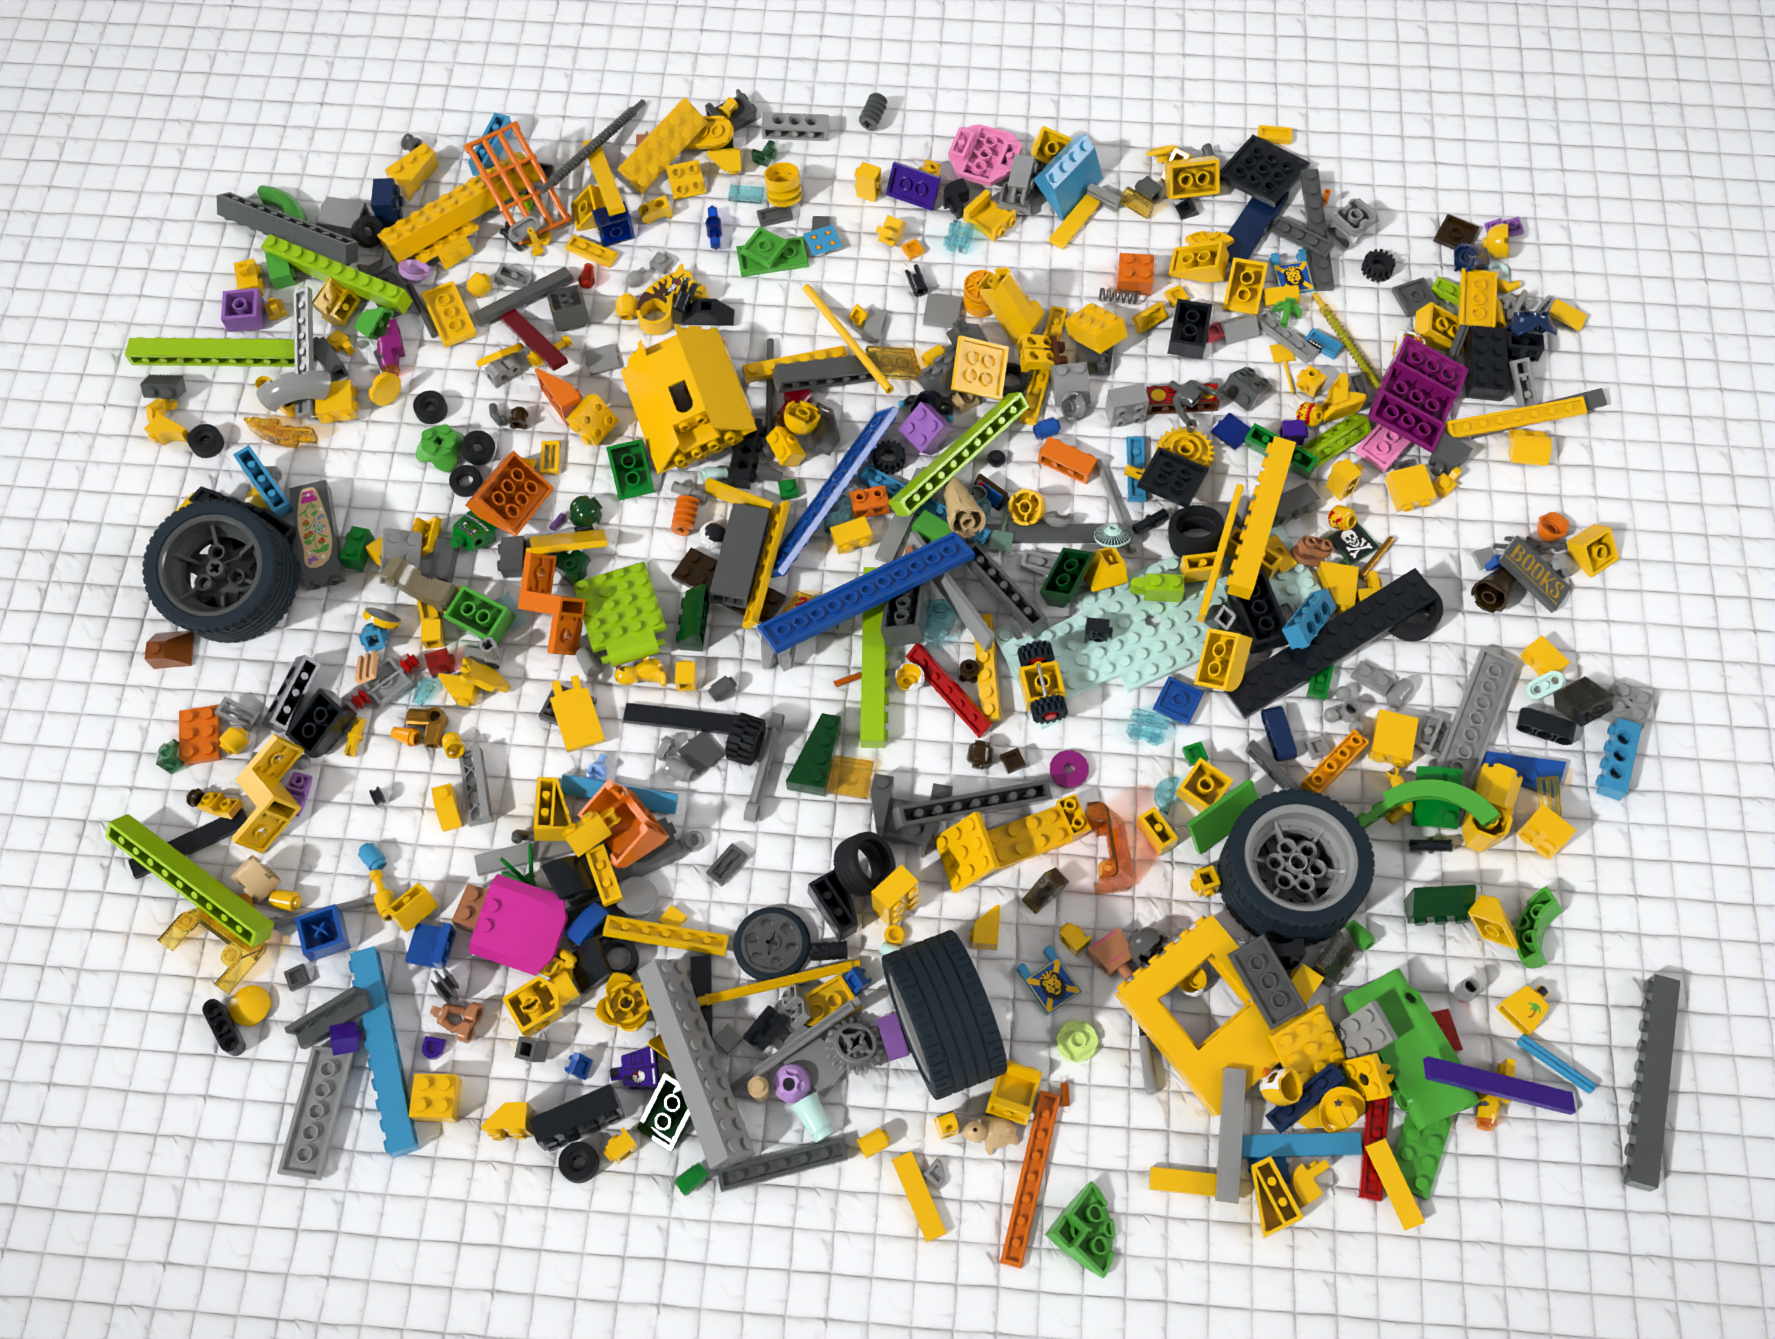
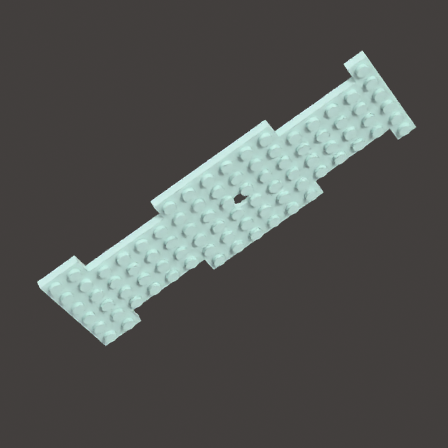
M1279 525L1271 528L1269 538L1277 534L1290 552L1294 545L1282 526ZM1224 554L1222 561L1224 569L1221 578L1216 581L1209 608L1211 605L1224 604L1233 612L1224 590L1228 575L1233 574V570H1230L1233 559L1227 554ZM1174 555L1127 575L1128 582L1120 586L1105 588L1102 591H1088L1076 596V602L1083 613L1050 626L1035 638L1028 635L1016 640L1011 628L1007 625L994 631L996 636L995 643L1019 688L1018 673L1021 666L1017 654L1018 648H1021L1022 645L1026 646L1028 642H1038V640L1043 642L1046 640L1052 645L1054 661H1058L1066 693L1065 700L1116 678H1120L1129 693L1200 662L1206 634L1210 627L1204 622L1201 623L1196 620L1208 580L1184 583L1182 602L1143 601V595L1130 593L1129 587L1132 578L1145 577L1146 573L1181 575V562ZM1297 563L1296 567L1282 574L1277 571L1269 580L1280 608L1287 606L1292 616L1311 592L1321 590L1308 567ZM1149 616H1155L1159 619L1160 625L1156 628L1147 626L1145 620ZM1087 617L1110 619L1109 627H1113L1112 638H1108L1107 642L1088 640V643H1084ZM1056 720L1054 723L1050 722V724H1046V722L1038 724L1043 730L1059 723V720Z

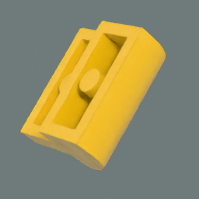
M331 277L325 282L312 303L313 307L322 314V319L335 326H344L361 299L349 288L344 289Z
M1509 429L1508 439L1510 447L1508 454L1511 463L1548 466L1552 440L1551 437H1547L1546 432Z

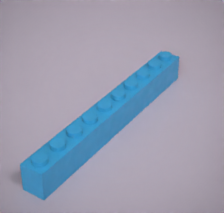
M375 946L350 953L351 961H348V964L355 980H352V985L368 990L374 1009L362 1015L360 1026L366 1034L364 1046L366 1051H369L368 1066L374 1075V1078L371 1080L374 1091H377L378 1095L375 1103L378 1112L381 1111L382 1119L379 1120L382 1132H385L386 1140L383 1141L386 1153L396 1158L418 1151L420 1147L414 1120L409 1117L410 1098L380 951Z

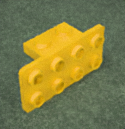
M470 221L412 255V257L421 263H426L437 256L444 269L447 270L474 253L467 236L477 231L479 226Z

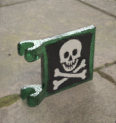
M1357 521L1355 526L1348 531L1338 530L1327 537H1323V539L1329 540L1343 556L1344 559L1340 560L1338 564L1351 566L1380 548Z

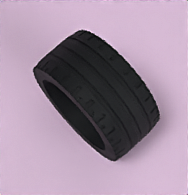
M1191 505L1188 509L1182 508L1172 515L1168 526L1169 544L1173 553L1182 558V556L1217 552L1225 525L1222 515L1215 509L1204 505ZM1198 528L1212 532L1209 535L1197 538L1187 537L1182 534L1187 530Z
M1439 596L1437 601L1425 607L1429 614V621L1414 624L1404 620L1388 630V632L1404 641L1415 642L1425 639L1434 632L1441 621L1444 609L1441 597Z
M869 831L858 833L842 841L836 847L833 857L836 876L844 889L852 893V895L860 897L871 895V892L896 869L894 855L888 843L877 833ZM859 850L868 859L871 868V879L861 868L858 858Z

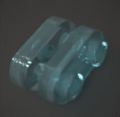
M954 220L953 223L950 222L948 228L949 235L945 236L943 242L946 250L953 252L954 248L958 247L959 253L966 255L973 237L975 225L967 223L966 227H961V221ZM959 234H963L961 241L958 240Z
M1133 709L1130 716L1133 722L1128 723L1126 728L1128 736L1134 740L1141 739L1147 741L1154 746L1163 744L1166 736L1163 731L1168 729L1170 720L1165 716L1146 710Z

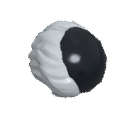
M717 521L707 522L700 528L699 540L708 549L720 548L726 529Z

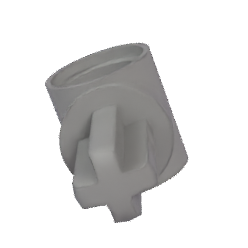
M1563 553L1556 554L1550 561H1545L1562 579L1570 576L1571 568L1568 555Z

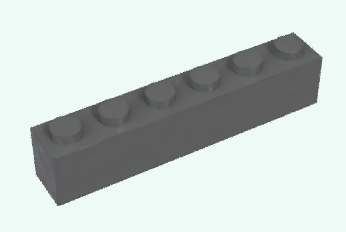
M866 353L881 372L876 354ZM856 355L837 358L830 357L820 360L814 359L804 362L797 361L787 364L780 363L775 365L772 373L778 393L876 381Z
M977 541L971 544L969 547L974 551L975 558L965 564L1025 630L1035 638L1049 628L1048 619L1044 613Z

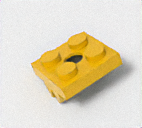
M1378 1053L1341 1061L1350 1088L1358 1092L1363 1097L1364 1102L1392 1095L1388 1083L1392 1082L1394 1074H1387V1070L1391 1066L1386 1063L1381 1064ZM1363 1074L1367 1075L1369 1079L1368 1085H1366L1367 1080L1360 1079V1076Z

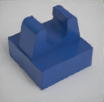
M858 966L852 968L844 977L854 995L860 994L872 981L871 978L866 979L864 976L865 968H859Z
M574 1052L573 1055L569 1056L571 1060L569 1067H565L564 1070L578 1079L586 1080L593 1060L581 1053Z

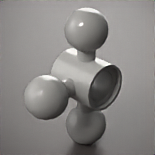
M1340 686L1336 690V697L1338 700L1343 701L1344 704L1341 710L1333 707L1327 708L1324 711V719L1329 723H1334L1340 717L1344 722L1350 723L1349 732L1355 729L1362 735L1365 731V726L1361 721L1357 720V716L1361 711V705L1357 700L1350 699L1352 695L1350 688ZM1347 709H1351L1354 713L1348 712Z

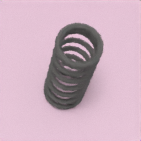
M1100 288L1099 301L1101 299V295L1103 292V299L1105 302L1109 292L1110 302H1112L1114 293L1116 297V303L1119 301L1120 294L1122 296V303H1124L1126 295L1128 294V304H1130L1132 295L1134 294L1133 304H1137L1138 291H1132L1129 300L1128 290L1125 292L1123 299L1122 289L1120 290L1117 298L1116 289H1114L1111 297V289L1109 288L1107 290L1105 297V289Z

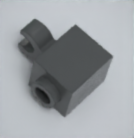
M1224 604L1211 605L1204 621L1206 625L1211 629L1232 632V627L1240 629V625L1233 622L1237 615Z

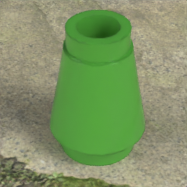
M1355 920L1345 927L1358 949L1367 951L1375 944L1374 935Z

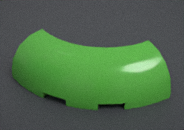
M260 185L257 192L264 205L277 207L283 210L284 213L307 222L303 208L292 195L271 186Z
M1547 885L1527 901V906L1522 914H1519L1515 926L1516 939L1519 945L1517 953L1523 965L1527 968L1534 969L1548 964L1543 954V937L1549 924L1559 914L1563 913L1562 908Z

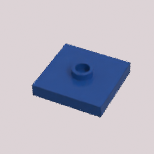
M1169 676L1152 710L1188 726L1204 695V691Z

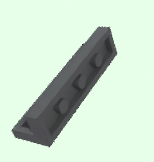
M353 986L284 1027L285 1032L296 1035L300 1048L307 1049L330 1035L329 1026L352 1022L374 1009L368 990Z

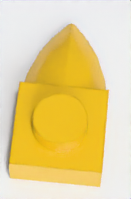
M556 956L550 964H547L540 971V974L552 979L566 971L571 979H575L573 970L565 968V962Z

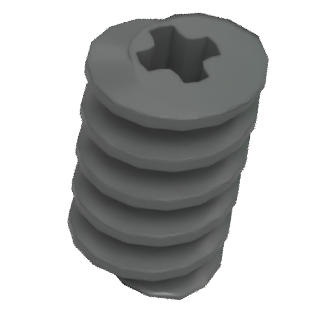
M870 94L859 116V123L866 130L874 131L880 123L888 102L882 94Z

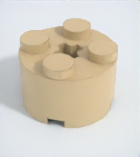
M251 855L231 875V878L239 885L242 884L245 887L243 890L250 897H255L259 902H262L282 881L267 865L265 866L260 863V859Z

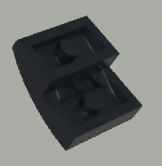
M577 855L559 858L541 866L559 900L574 899L578 894L592 893L597 889Z

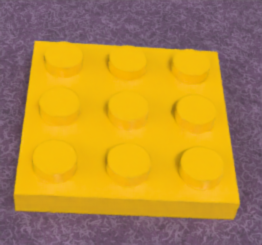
M958 336L951 390L998 401L1002 400L1009 347Z
M973 812L934 838L953 893L963 891L1000 868L980 812Z
M1316 1004L1268 1034L1283 1069L1293 1068L1301 1077L1303 1085L1330 1063L1337 1068L1342 1065L1341 1061L1347 1059L1323 1004Z

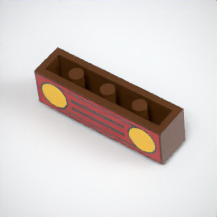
M1218 383L1202 384L1215 390L1218 388ZM1169 385L1146 387L1149 398L1147 415L1177 413L1173 404V397L1177 391L1169 387ZM1203 393L1201 399L1193 407L1183 404L1182 406L1185 413L1218 411L1220 400L1216 396Z

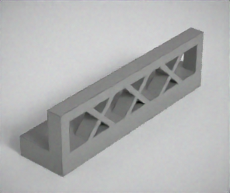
M479 743L471 745L472 751L464 752L459 757L469 827L493 822L484 755ZM473 757L471 768L465 765L464 758ZM471 773H474L476 777L474 785L467 782ZM474 791L478 792L479 800L476 803L470 800V796ZM478 808L482 819L473 820L472 815Z

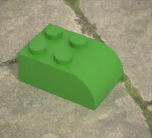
M463 585L443 615V618L480 640L491 637L498 645L516 618V615L509 608Z

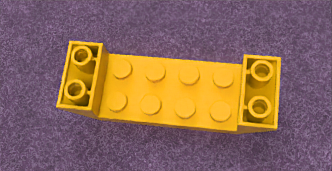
M1076 794L1057 800L1054 807L988 830L987 833L1000 868L995 871L1069 845L1088 833L1091 827Z

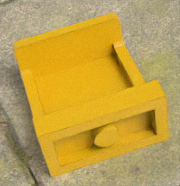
M985 189L964 208L963 220L994 242L998 237H1002L1009 227L1015 225L1017 211L1013 209L1011 212H1008L1007 210L997 208V203L991 200V192Z
M1007 1060V1071L1005 1074L996 1077L986 1113L1027 1126L1042 1072L1034 1067H1026L1017 1064L1015 1061Z

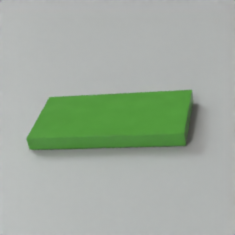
M804 237L786 239L788 240V246L770 268L742 255L740 249L744 245L736 246L741 277L809 267Z
M1248 778L1187 822L1196 852L1200 855L1230 834L1234 823L1244 809L1258 799L1252 780Z

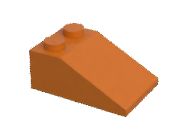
M539 368L535 369L542 392L568 427L570 424L565 419L581 403L583 397L578 389L575 390L571 384Z

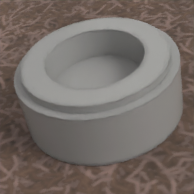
M690 831L686 834L684 843L689 851L697 852L704 847L705 840L701 832Z

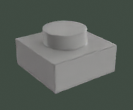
M658 251L649 262V266L665 274L672 265L673 258Z

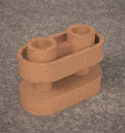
M1304 535L1298 541V544L1290 550V554L1299 564L1318 567L1321 561H1325V558H1328L1333 553L1334 548L1327 539Z

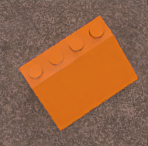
M513 450L502 459L465 506L480 519L516 537L554 487Z

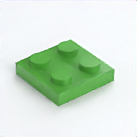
M759 226L740 251L742 255L770 268L788 246V240Z

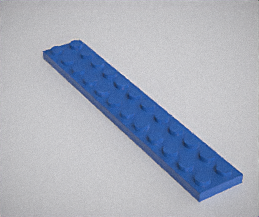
M895 406L876 411L779 546L771 578L785 576L789 572V566L799 558L801 549L808 545L810 542L809 538L818 531L819 524L829 515L830 508L839 501L838 497L849 487L848 483L858 474L859 467L868 460L867 456L877 447L878 440L887 433L886 429L896 420L895 416L899 410Z
M954 531L757 625L758 632L775 654L781 653L974 559L975 553Z

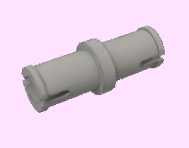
M674 481L671 486V492L695 497L703 505L708 500L709 494L698 491L691 485L686 486Z

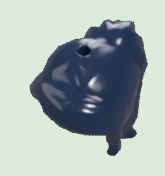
M1460 243L1454 250L1455 272L1462 270V268H1465L1466 272L1474 269L1484 270L1490 264L1486 253H1482L1474 245Z

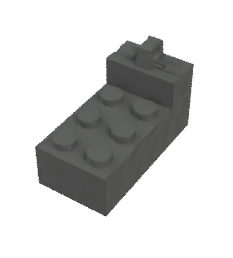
M961 317L952 323L953 328L946 333L952 345L948 346L945 352L936 357L933 363L924 368L917 377L924 391H932L938 396L948 397L953 392L951 385L958 336L989 342L979 324L967 323Z

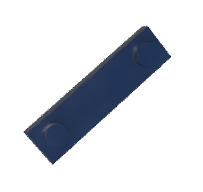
M1330 1063L1303 1085L1302 1095L1298 1102L1287 1106H1276L1265 1117L1277 1132L1282 1134L1318 1105L1329 1090L1340 1087L1347 1080Z

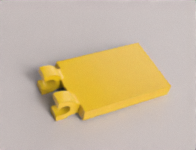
M578 675L571 676L573 689L562 691L559 680L552 682L555 697H551L550 702L567 753L605 742L588 687L582 689Z

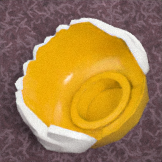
M907 662L896 670L895 678L901 689L905 691L917 690L924 684L923 669L917 666V664Z
M1199 966L1181 981L1177 987L1187 996H1199L1207 985L1208 977L1206 972Z

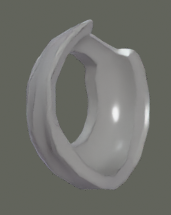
M1050 511L1044 514L1046 523L1053 527H1066L1074 519L1072 513H1069L1067 516L1059 515L1057 511Z

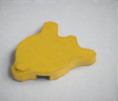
M465 656L462 659L463 665L460 668L462 673L459 677L461 682L476 685L489 692H494L495 689L498 692H509L511 688L509 683L506 682L498 671L478 663L470 657Z

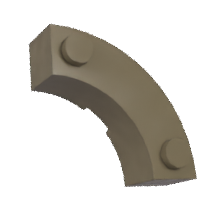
M390 558L380 574L386 580L385 583L387 585L398 588L409 596L434 607L439 612L447 611L459 592V589L454 584L434 577L431 580L426 576H422V571L404 558Z

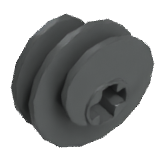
M441 966L445 978L435 970L437 983L432 979L430 981L438 995L448 1005H451L449 994L456 1001L459 1000L456 988L459 989V985L453 975L444 966Z

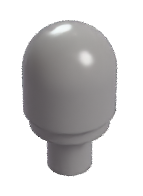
M641 267L638 271H632L626 277L627 286L630 288L637 287L642 282L643 275L647 272L646 269Z

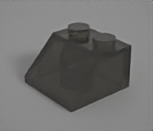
M1340 930L1336 931L1312 967V970L1324 977L1322 983L1329 988L1334 983L1339 984L1344 976L1341 971L1345 966L1349 968L1355 958L1351 956L1355 948Z

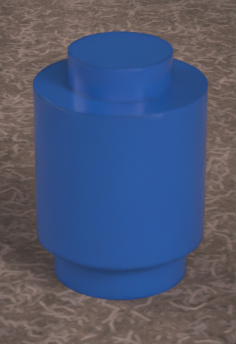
M1054 417L1039 421L1036 425H1033V432L1037 439H1045L1049 436L1057 435L1061 429L1059 420H1055Z

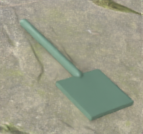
M1008 497L1002 530L992 529L988 548L990 550L1011 552L1014 533L1005 532L1009 514L1008 503L1011 497Z

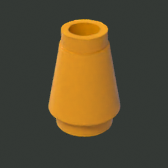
M393 727L391 730V738L410 747L417 746L422 738V734L417 728Z

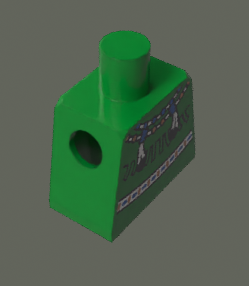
M470 510L453 525L450 544L456 549L462 545L468 551H475L495 542L497 528L480 519Z

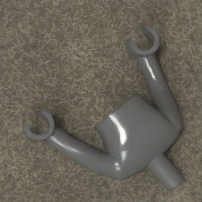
M1173 380L1169 383V387L1177 391L1173 397V404L1178 416L1186 424L1188 433L1193 432L1190 426L1197 427V422L1187 416L1182 404L1193 407L1201 399L1203 393L1216 396L1218 400L1223 399L1221 393L1227 395L1225 387L1221 386L1215 390L1195 380H1189L1182 386Z

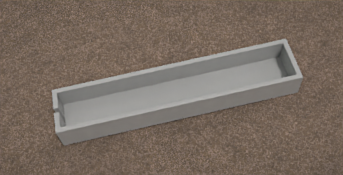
M654 959L637 972L710 1169L740 1164L755 1155L753 1144L749 1139L745 1123L738 1110L737 1102L734 1099L730 1083L724 1073L714 1041L710 1036L700 1004L696 999L686 967L682 959H669L668 961L667 959Z

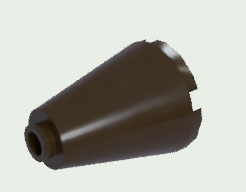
M1502 566L1476 582L1472 587L1471 595H1474L1476 605L1482 610L1489 613L1501 612L1509 603L1517 579Z

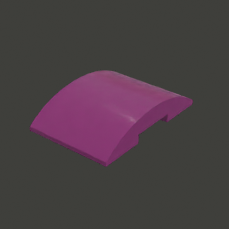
M1406 335L1380 382L1370 407L1368 419L1433 453L1445 428L1446 418L1454 400L1460 393L1469 369Z

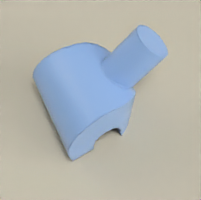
M601 753L597 761L588 766L589 770L586 772L585 777L599 780L606 779L607 767L604 763L607 756Z

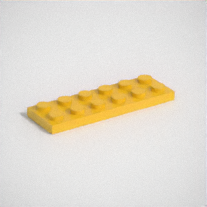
M683 97L617 170L642 194L666 169V166L701 131L708 121L686 97Z

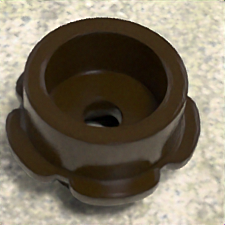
M199 788L192 789L186 796L187 804L191 807H197L205 793Z

